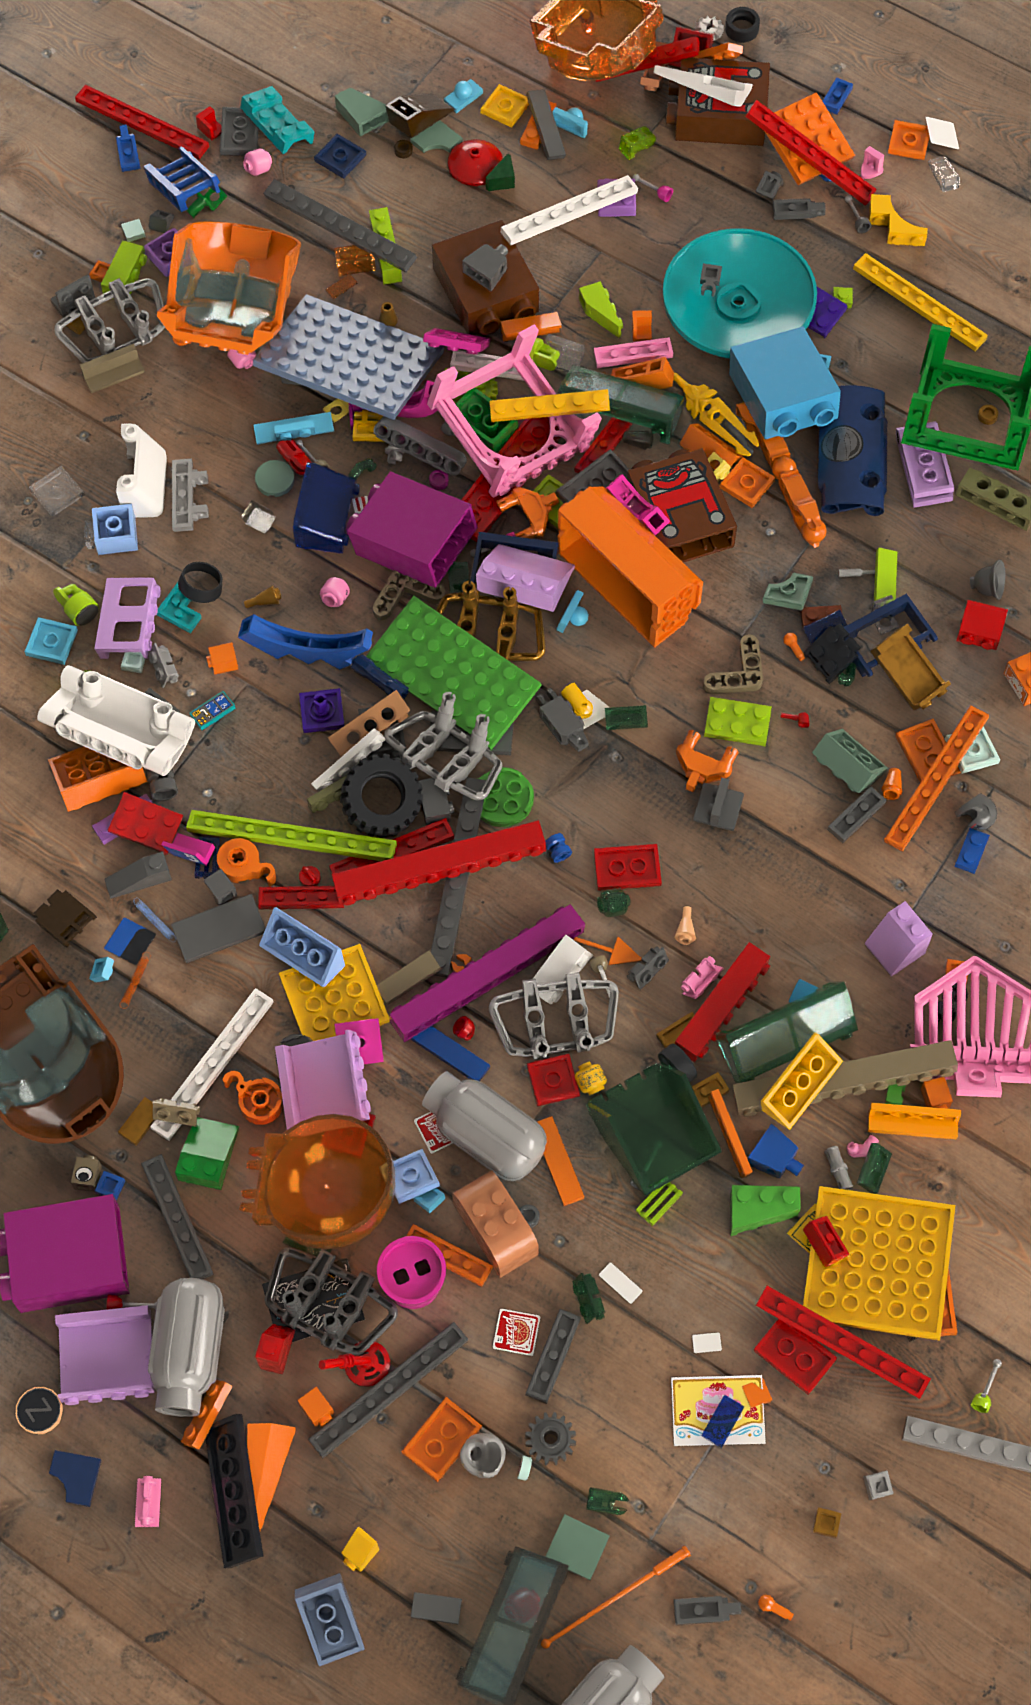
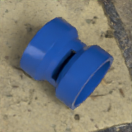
M562 833L554 834L545 840L546 849L551 852V858L555 863L567 859L572 854L570 846L565 844V838Z

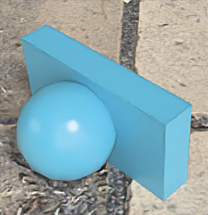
M472 79L460 81L455 85L454 91L444 98V102L455 109V113H458L481 96L483 89Z
M555 107L552 113L556 125L585 138L588 121L583 120L582 111L579 108L572 107L566 112Z
M579 590L575 592L556 628L557 631L563 633L569 620L575 626H582L588 621L589 614L584 607L577 606L584 594Z

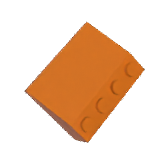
M84 746L48 759L68 812L80 809L82 806L93 802H99L106 797L120 794L122 791L148 782L143 768L134 769Z

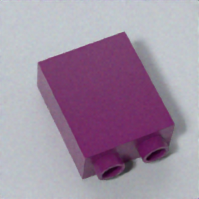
M390 471L381 484L376 483L371 488L368 495V503L361 513H354L350 517L346 532L350 537L356 555L436 588L478 527L470 503Z
M113 1194L4 1213L5 1228L0 1229V1257L8 1256L9 1272L0 1273V1293L2 1300H12L20 1313L104 1299L108 1295L121 1296L130 1294L120 1207Z

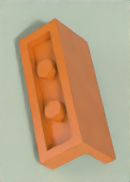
M553 312L501 321L503 342L516 340L519 332L534 324L539 330L537 336L560 332L562 326L558 313Z
M698 423L689 425L679 443L680 446L689 449L690 452L703 448L707 459L715 452L731 467L744 456L735 453L736 449ZM713 460L710 462V465L716 470L720 462Z

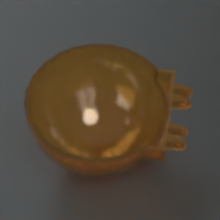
M339 1114L315 1116L297 1123L282 1134L265 1133L263 1147L249 1148V1155L262 1158L261 1160L247 1161L246 1167L260 1171L257 1189H244L242 1191V1197L255 1199V1202H242L239 1210L253 1213L252 1219L256 1225H274L287 1238L303 1246L327 1250L343 1248L357 1243L373 1232L383 1221L391 1207L396 1181L395 1166L390 1150L379 1133L366 1122Z

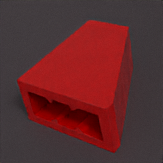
M272 1324L262 1333L255 1355L260 1369L283 1375L295 1329Z

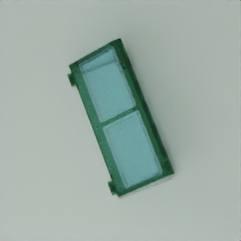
M572 365L559 387L558 394L608 389L610 411L598 412L599 414L651 428V434L655 435V433H658L661 436V443L670 444L683 410L684 396L590 370L583 366Z
M831 981L809 995L740 1026L737 1025L733 1029L720 1031L715 1036L735 1083L756 1080V1076L793 1060L815 1032L828 1044L839 1038L841 1041L851 1038L853 1036L852 1032L857 1031L858 1027L845 982Z

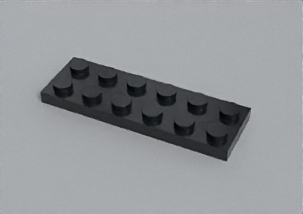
M234 1414L214 1422L205 1438L224 1568H233L263 1557L242 1414Z

